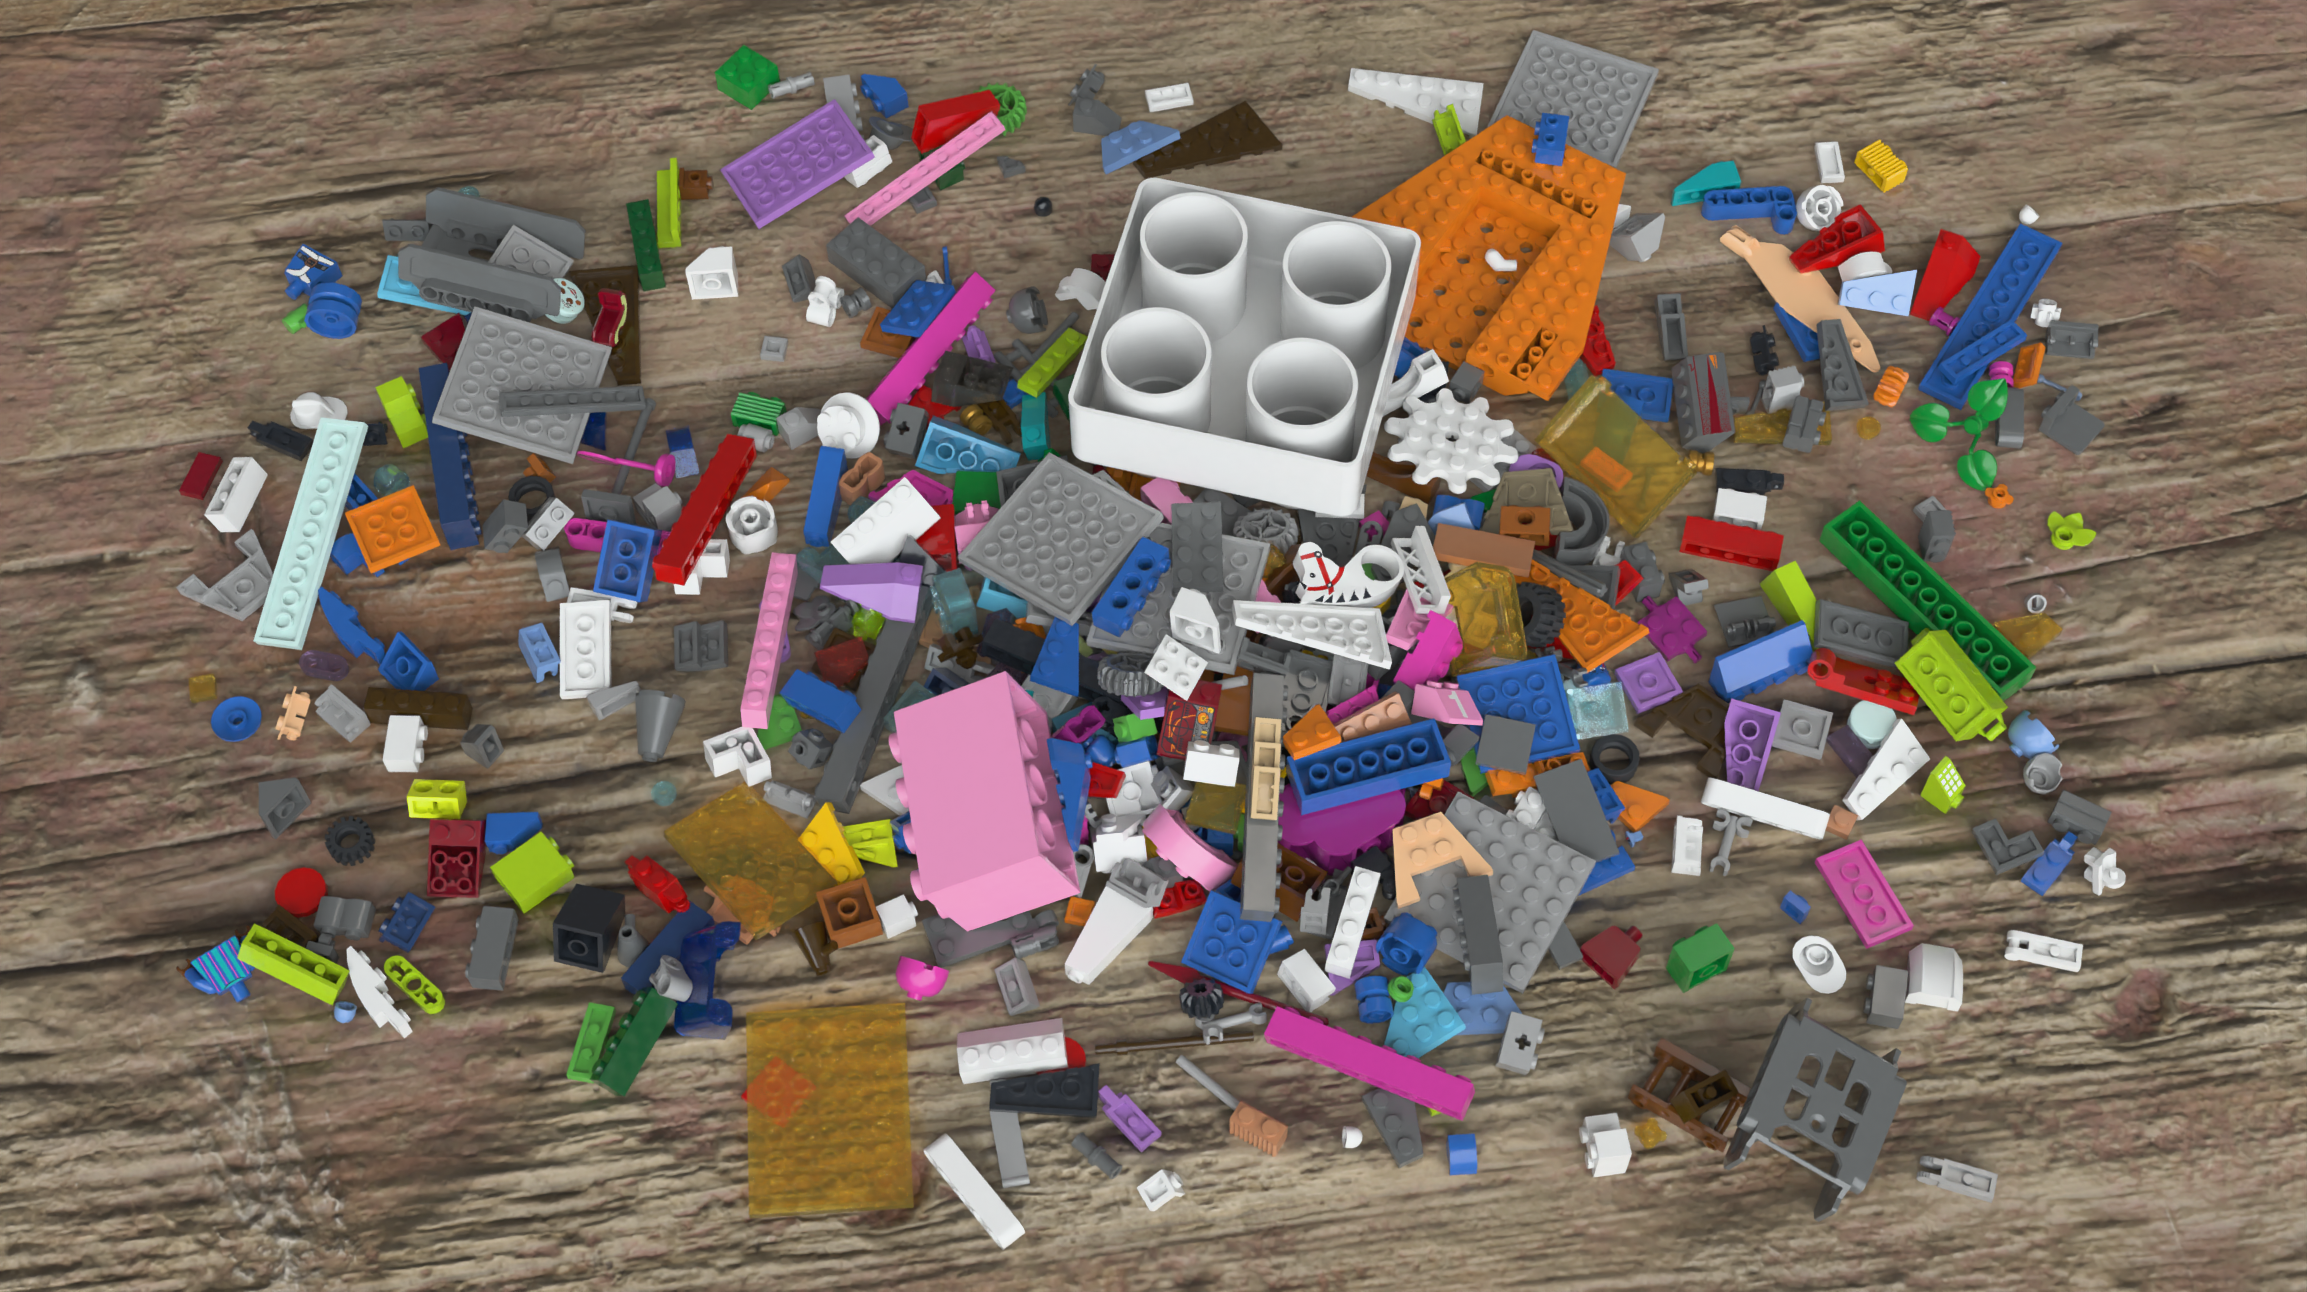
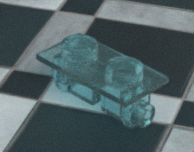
M1579 358L1564 378L1569 406L1593 404L1587 367Z

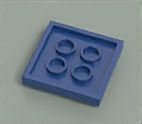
M1211 890L1181 963L1246 993L1253 994L1283 921L1274 917L1271 922L1240 919V902Z

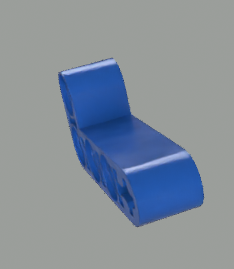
M1785 186L1708 191L1704 196L1701 214L1705 219L1711 221L1771 217L1774 231L1785 235L1793 230L1797 211L1792 191Z

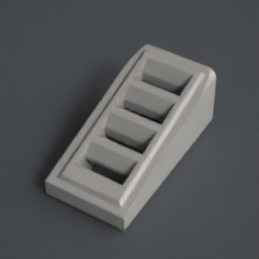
M633 681L594 692L586 697L598 720H602L634 702L636 693L639 694L641 689L638 682Z

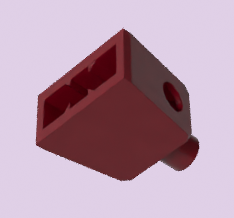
M1612 925L1581 946L1582 961L1616 990L1639 958L1641 948L1636 943L1643 935L1635 926H1631L1624 933L1617 926Z

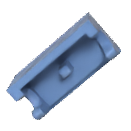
M543 623L519 629L518 645L536 683L542 682L545 678L544 674L548 671H551L552 675L555 676L558 673V664L561 663V660Z

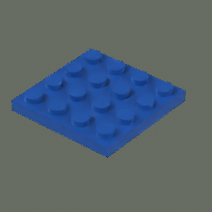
M1555 654L1456 677L1457 684H1459L1458 688L1469 691L1483 719L1482 725H1468L1469 730L1480 737L1474 746L1476 759L1486 714L1536 724L1528 763L1580 752ZM1478 765L1480 774L1490 770H1497Z

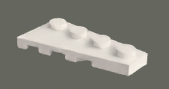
M1902 718L1896 719L1892 725L1893 729L1888 736L1884 737L1880 743L1881 747L1870 758L1863 774L1857 777L1843 798V802L1848 809L1858 815L1857 820L1864 819L1930 760Z

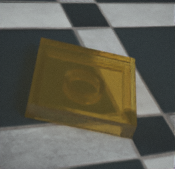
M1196 781L1185 823L1236 835L1245 803L1246 785L1235 783V787Z

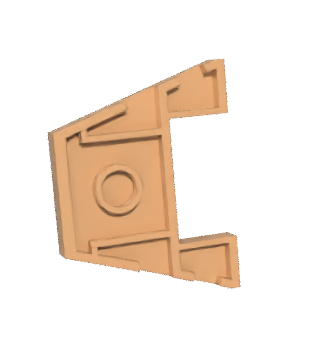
M1442 812L1393 829L1396 902L1398 909L1420 901V896L1412 876L1461 859L1468 877L1493 875L1492 867Z

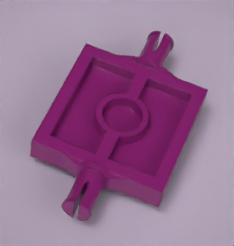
M1647 596V599L1644 598L1642 604L1646 606L1650 613L1638 621L1637 624H1643L1648 627L1650 633L1645 637L1661 653L1663 658L1668 662L1677 655L1686 653L1693 663H1697V660L1699 662L1702 659V655L1698 653L1694 646L1698 641L1707 636V630L1677 596L1660 606L1650 596Z

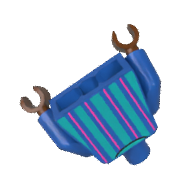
M246 925L247 931L244 934H239L236 929V936L231 937L193 961L186 959L188 966L185 969H180L177 966V971L193 987L205 993H218L221 996L230 991L237 1003L246 999L251 993L244 982L253 977L252 971L255 967L237 959L243 940L251 930L250 926Z

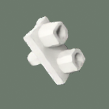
M2093 847L2084 856V862L2090 865L2084 872V878L2093 883V893L2099 896L2104 886L2116 889L2124 885L2126 875L2124 871L2116 868V851L2109 848L2103 853Z

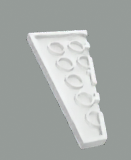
M1233 600L1231 608L1236 626L1386 669L1391 667L1392 659L1381 611L1378 608Z

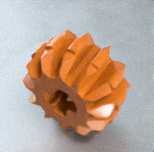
M1887 367L1873 395L1874 400L1884 406L1891 408L1895 406L1909 379V374L1899 367Z

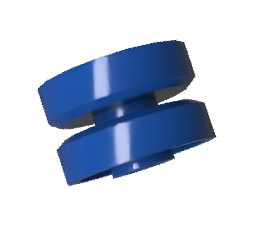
M325 282L314 286L311 290L309 305L304 319L307 327L313 332L328 338L343 339L352 336L357 328L358 316L362 305L360 295L346 285Z

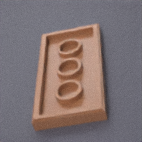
M1438 523L1433 549L1438 561L1529 577L1535 541Z

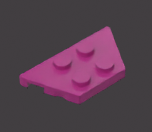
M911 470L900 479L887 483L886 488L877 493L872 491L868 495L869 500L876 503L904 477L930 506L952 504L954 492L952 489L923 474Z

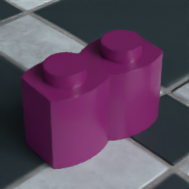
M1094 705L1087 706L1075 717L1069 719L1050 738L1081 744L1103 726L1105 718Z

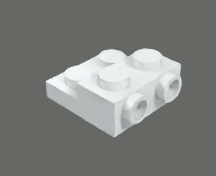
M1028 675L1021 687L1024 690L1034 691L1033 699L1047 712L1050 732H1052V719L1070 711L1078 698L1031 682V675Z
M1151 761L1117 769L1123 771L1126 777L1117 799L1106 798L1110 814H1115L1116 816L1151 814L1160 803L1151 786L1154 776L1158 773L1157 765L1152 766Z
M1530 786L1526 792L1520 791L1514 803L1517 805L1514 811L1509 809L1506 816L1558 841L1539 791Z

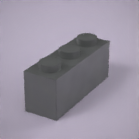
M483 906L482 914L478 915L476 920L477 936L471 942L472 959L471 963H467L465 976L468 978L472 988L504 990L519 921L513 908Z

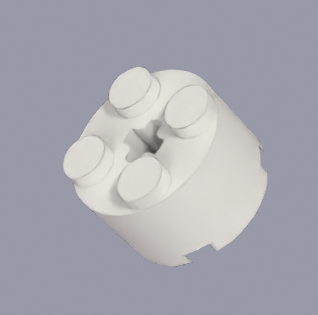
M748 496L735 501L731 505V509L726 515V523L730 539L736 548L744 554H751L763 551L776 543L778 527L773 507L769 502Z

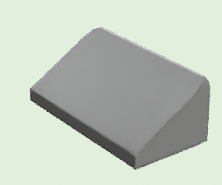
M1013 958L994 969L1010 1016L1030 1011L1040 1006L1025 961Z

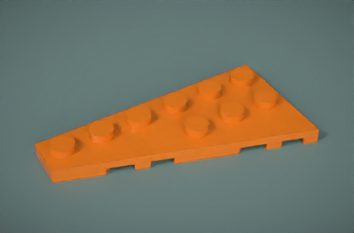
M1533 559L1531 561L1529 577L1509 574L1516 584L1531 582L1548 586L1557 590V593L1562 596L1561 602L1565 603L1566 608L1563 611L1566 613V618H1563V623L1565 624L1563 629H1560L1559 632L1561 634L1558 638L1581 668L1587 669V673L1650 633L1648 627L1643 624H1637L1626 614L1617 612L1609 604L1582 588L1578 589L1565 578L1556 576L1551 573L1550 569Z

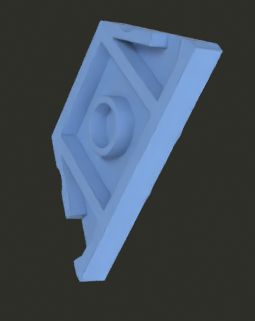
M1139 120L1119 131L1110 133L1101 139L1104 173L1107 175L1180 139L1179 130Z
M1470 982L1447 983L1443 992L1466 1026V1029L1456 1035L1504 1033L1510 1012L1522 1014L1504 985L1502 992L1472 995Z

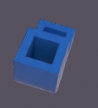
M353 533L344 535L334 542L330 558L346 575L361 564L368 568ZM382 569L373 574L378 578L385 571Z

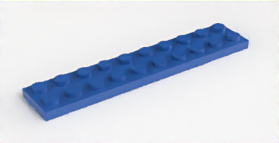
M2020 223L1923 378L1918 390L1962 410L1968 400L1969 390L1974 384L1979 382L1990 363L1956 384H1953L1938 369L1940 363L2012 319L2016 322L2059 252L2062 242Z

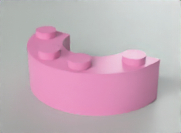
M1159 803L1143 822L1144 828L1142 832L1158 847L1156 850L1157 854L1166 861L1170 859L1176 865V871L1183 877L1187 878L1190 876L1205 889L1211 891L1225 884L1234 875L1238 864L1223 850L1210 846L1198 837L1185 823L1183 815L1179 811L1165 809Z

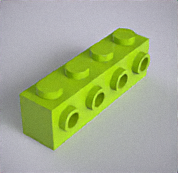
M255 923L243 940L237 959L332 1006L344 988L350 970Z

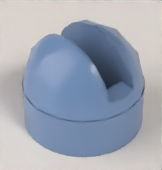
M339 1001L335 1004L334 1017L340 1023H348L353 1020L357 1006L350 1002Z

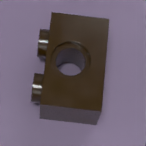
M1725 1069L1686 1089L1670 1101L1683 1124L1725 1103L1739 1094Z

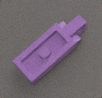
M1107 1085L1098 1091V1098L1104 1103L1102 1109L1105 1115L1141 1153L1161 1136L1162 1132L1126 1094L1123 1095L1120 1092L1115 1095Z

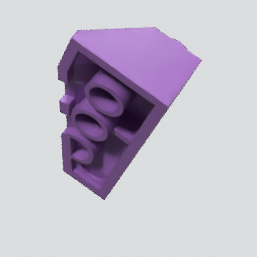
M899 562L825 565L820 589L844 600L850 599L862 604L864 609L870 610L871 608L880 612L883 617L889 620L915 623L922 584L923 566Z
M1731 698L1724 722L1728 783L1759 791L1781 712Z

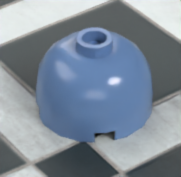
M2023 710L2011 722L2008 729V737L2012 743L2009 748L2017 757L2020 758L2023 755L2029 760L2044 752L2052 754L2059 748L2058 744H2052L2055 738L2037 718L2032 721L2027 717L2031 713Z

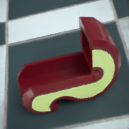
M601 288L598 296L602 307L593 327L591 337L593 342L615 347L619 342V330L623 328L627 317V298L621 290Z

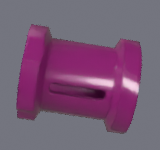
M1939 307L1931 317L1929 325L1937 326L1945 331L1947 336H1950L1961 318H1954L1944 312V308Z

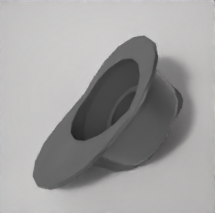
M879 117L869 118V123L872 126L869 138L873 135L887 145L888 150L898 148L903 141L912 142V128L889 122Z

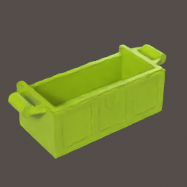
M1925 628L1911 640L1913 647L1894 664L1955 741L1972 739L1978 733L1989 741H1993L2007 729L2001 713L2008 706L1947 630L1930 631ZM1997 718L1999 722L1988 732H1985L1983 729Z

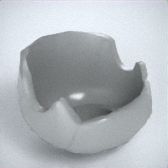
M2045 752L2032 757L2023 769L2025 785L2034 793L2047 794L2053 792L2063 779L2060 775L2062 763L2053 754Z

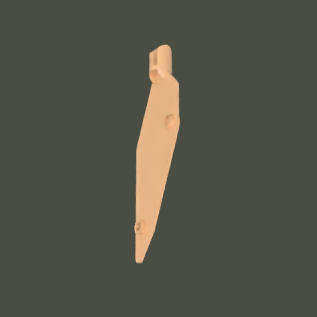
M1737 225L1732 226L1722 235L1720 242L1740 257L1746 259L1774 300L1787 313L1816 333V324L1821 320L1841 319L1854 360L1872 372L1880 370V364L1870 340L1846 307L1838 305L1839 297L1819 270L1800 274L1789 260V256L1794 252L1782 244L1759 242Z

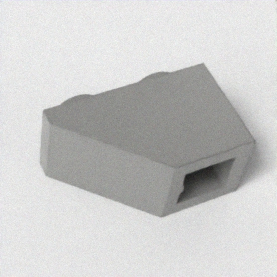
M1169 766L1159 771L1151 783L1162 807L1169 810L1180 811L1195 793L1190 781L1184 780L1182 775Z

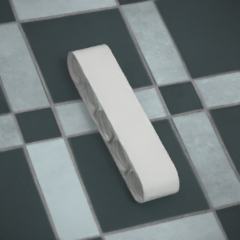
M1714 778L1707 779L1701 803L1704 805L1723 809L1743 817H1750L1759 822L1821 840L1824 837L1830 814L1824 811Z
M946 1133L923 1149L928 1160L1002 1250L1025 1234V1230L1017 1218Z

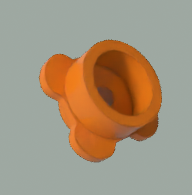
M1999 484L1998 487L1985 490L1988 503L1993 508L2001 509L2006 504H2012L2014 498L2009 495L2006 485Z

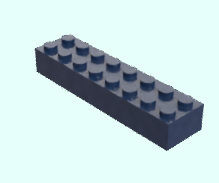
M442 363L419 368L440 525L450 550L480 545L478 535L482 534L480 521H477V515H479L478 504L476 500L474 501L476 488L474 481H471L473 468L471 461L468 460V456L471 454L469 444L465 440L468 434L432 423L435 410L450 373L448 364Z

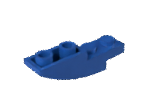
M321 586L318 589L322 609L333 632L342 645L356 659L364 652L381 665L386 655L384 651L385 645L378 638L372 639L368 636V632L361 626L357 616L359 613L352 605L343 604L341 598L334 591L328 592Z

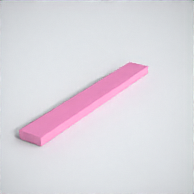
M991 111L844 215L846 220L851 224L859 217L871 226L1005 131L1004 125Z

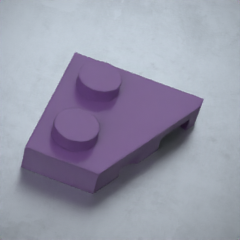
M1164 686L1161 688V691L1155 692L1153 695L1146 694L1145 697H1126L1121 695V701L1140 720L1163 717L1167 703L1168 688Z
M1377 940L1360 942L1350 979L1328 972V979L1336 988L1335 992L1330 994V996L1336 995L1380 967L1379 953L1376 951ZM1325 944L1324 947L1326 961L1331 948V944Z

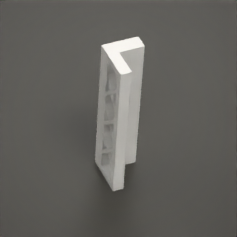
M1415 526L1411 538H1392L1391 546L1404 564L1403 579L1416 614H1428L1430 610L1438 614H1444L1451 595L1425 526ZM1401 547H1410L1412 552L1409 554L1402 550ZM1410 562L1418 567V570L1411 569L1407 566V563ZM1417 580L1424 584L1425 587L1422 589L1415 585L1413 581ZM1422 597L1431 602V605H1421L1420 598Z

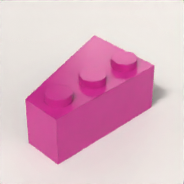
M1432 610L1427 615L1431 620L1424 633L1418 632L1416 639L1420 641L1412 654L1407 653L1393 680L1394 684L1399 680L1415 691L1416 684L1426 685L1427 680L1438 682L1440 677L1443 678L1447 674L1452 659L1461 653L1463 642L1456 623Z

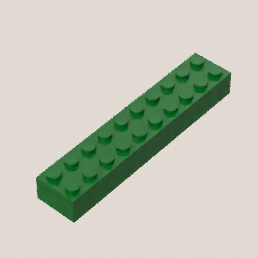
M1860 500L1824 526L1819 540L1821 544L1901 620L1909 622V628L1916 635L1925 628L1930 631L1947 630L2003 701L2030 682L2036 666Z

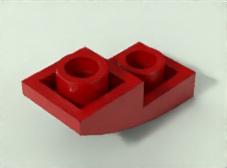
M1193 879L1175 882L1173 888L1165 889L1160 906L1153 907L1154 919L1181 913L1205 904L1207 900L1201 884Z

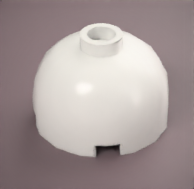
M1812 186L1803 191L1797 200L1796 211L1798 220L1805 228L1812 231H1820L1823 227L1828 228L1835 222L1834 218L1841 213L1843 200L1840 194L1831 186Z

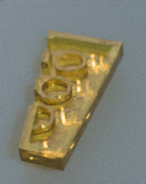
M1823 402L1822 412H1826L1823 426L1818 425L1817 431H1821L1818 445L1830 446L1832 442L1830 411H1825V402ZM1785 408L1771 414L1763 412L1735 417L1734 443L1783 444L1792 410L1787 411Z

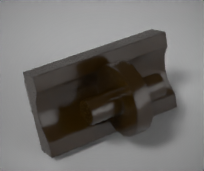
M966 626L954 633L956 639L951 632L937 640L943 653L937 656L941 663L957 657L956 663L964 669H970L976 665V658L978 657L977 652L973 651L974 645L982 643L984 638L982 634L974 637L969 626Z

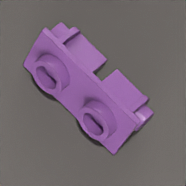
M975 325L968 327L967 335L963 336L962 340L974 373L979 374L997 369V364L984 331H980Z

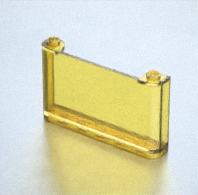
M1591 375L1534 440L1570 476L1597 493L1604 502L1608 513L1634 538H1639L1697 474L1695 470L1697 465L1688 457L1683 458L1610 388L1612 384L1605 377L1601 376L1598 378Z

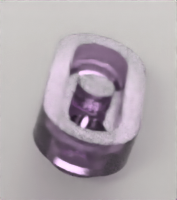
M310 650L302 654L299 659V666L307 676L340 681L349 673V665L346 659L340 655Z

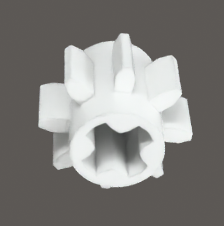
M2040 299L2039 304H2033L2030 318L2035 319L2036 325L2048 327L2051 320L2059 321L2061 308H2056L2057 302L2054 300Z

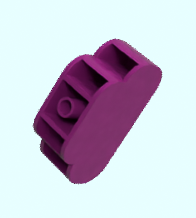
M1287 784L1284 786L1283 793H1279V801H1283L1284 805L1283 815L1278 817V825L1283 826L1282 839L1277 841V843L1304 859H1310L1318 867L1327 871V875L1333 876L1335 869L1344 871L1347 866L1351 867L1352 860L1374 846H1377L1381 852L1393 846V829L1402 826L1404 822L1406 788L1301 815L1291 784Z

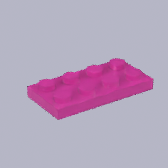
M1862 840L1816 858L1815 864L1866 949L1912 930L1913 923Z

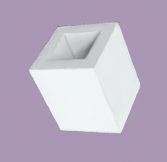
M904 894L876 906L881 926L888 939L916 927L915 917L918 916L917 910L912 901L907 902Z

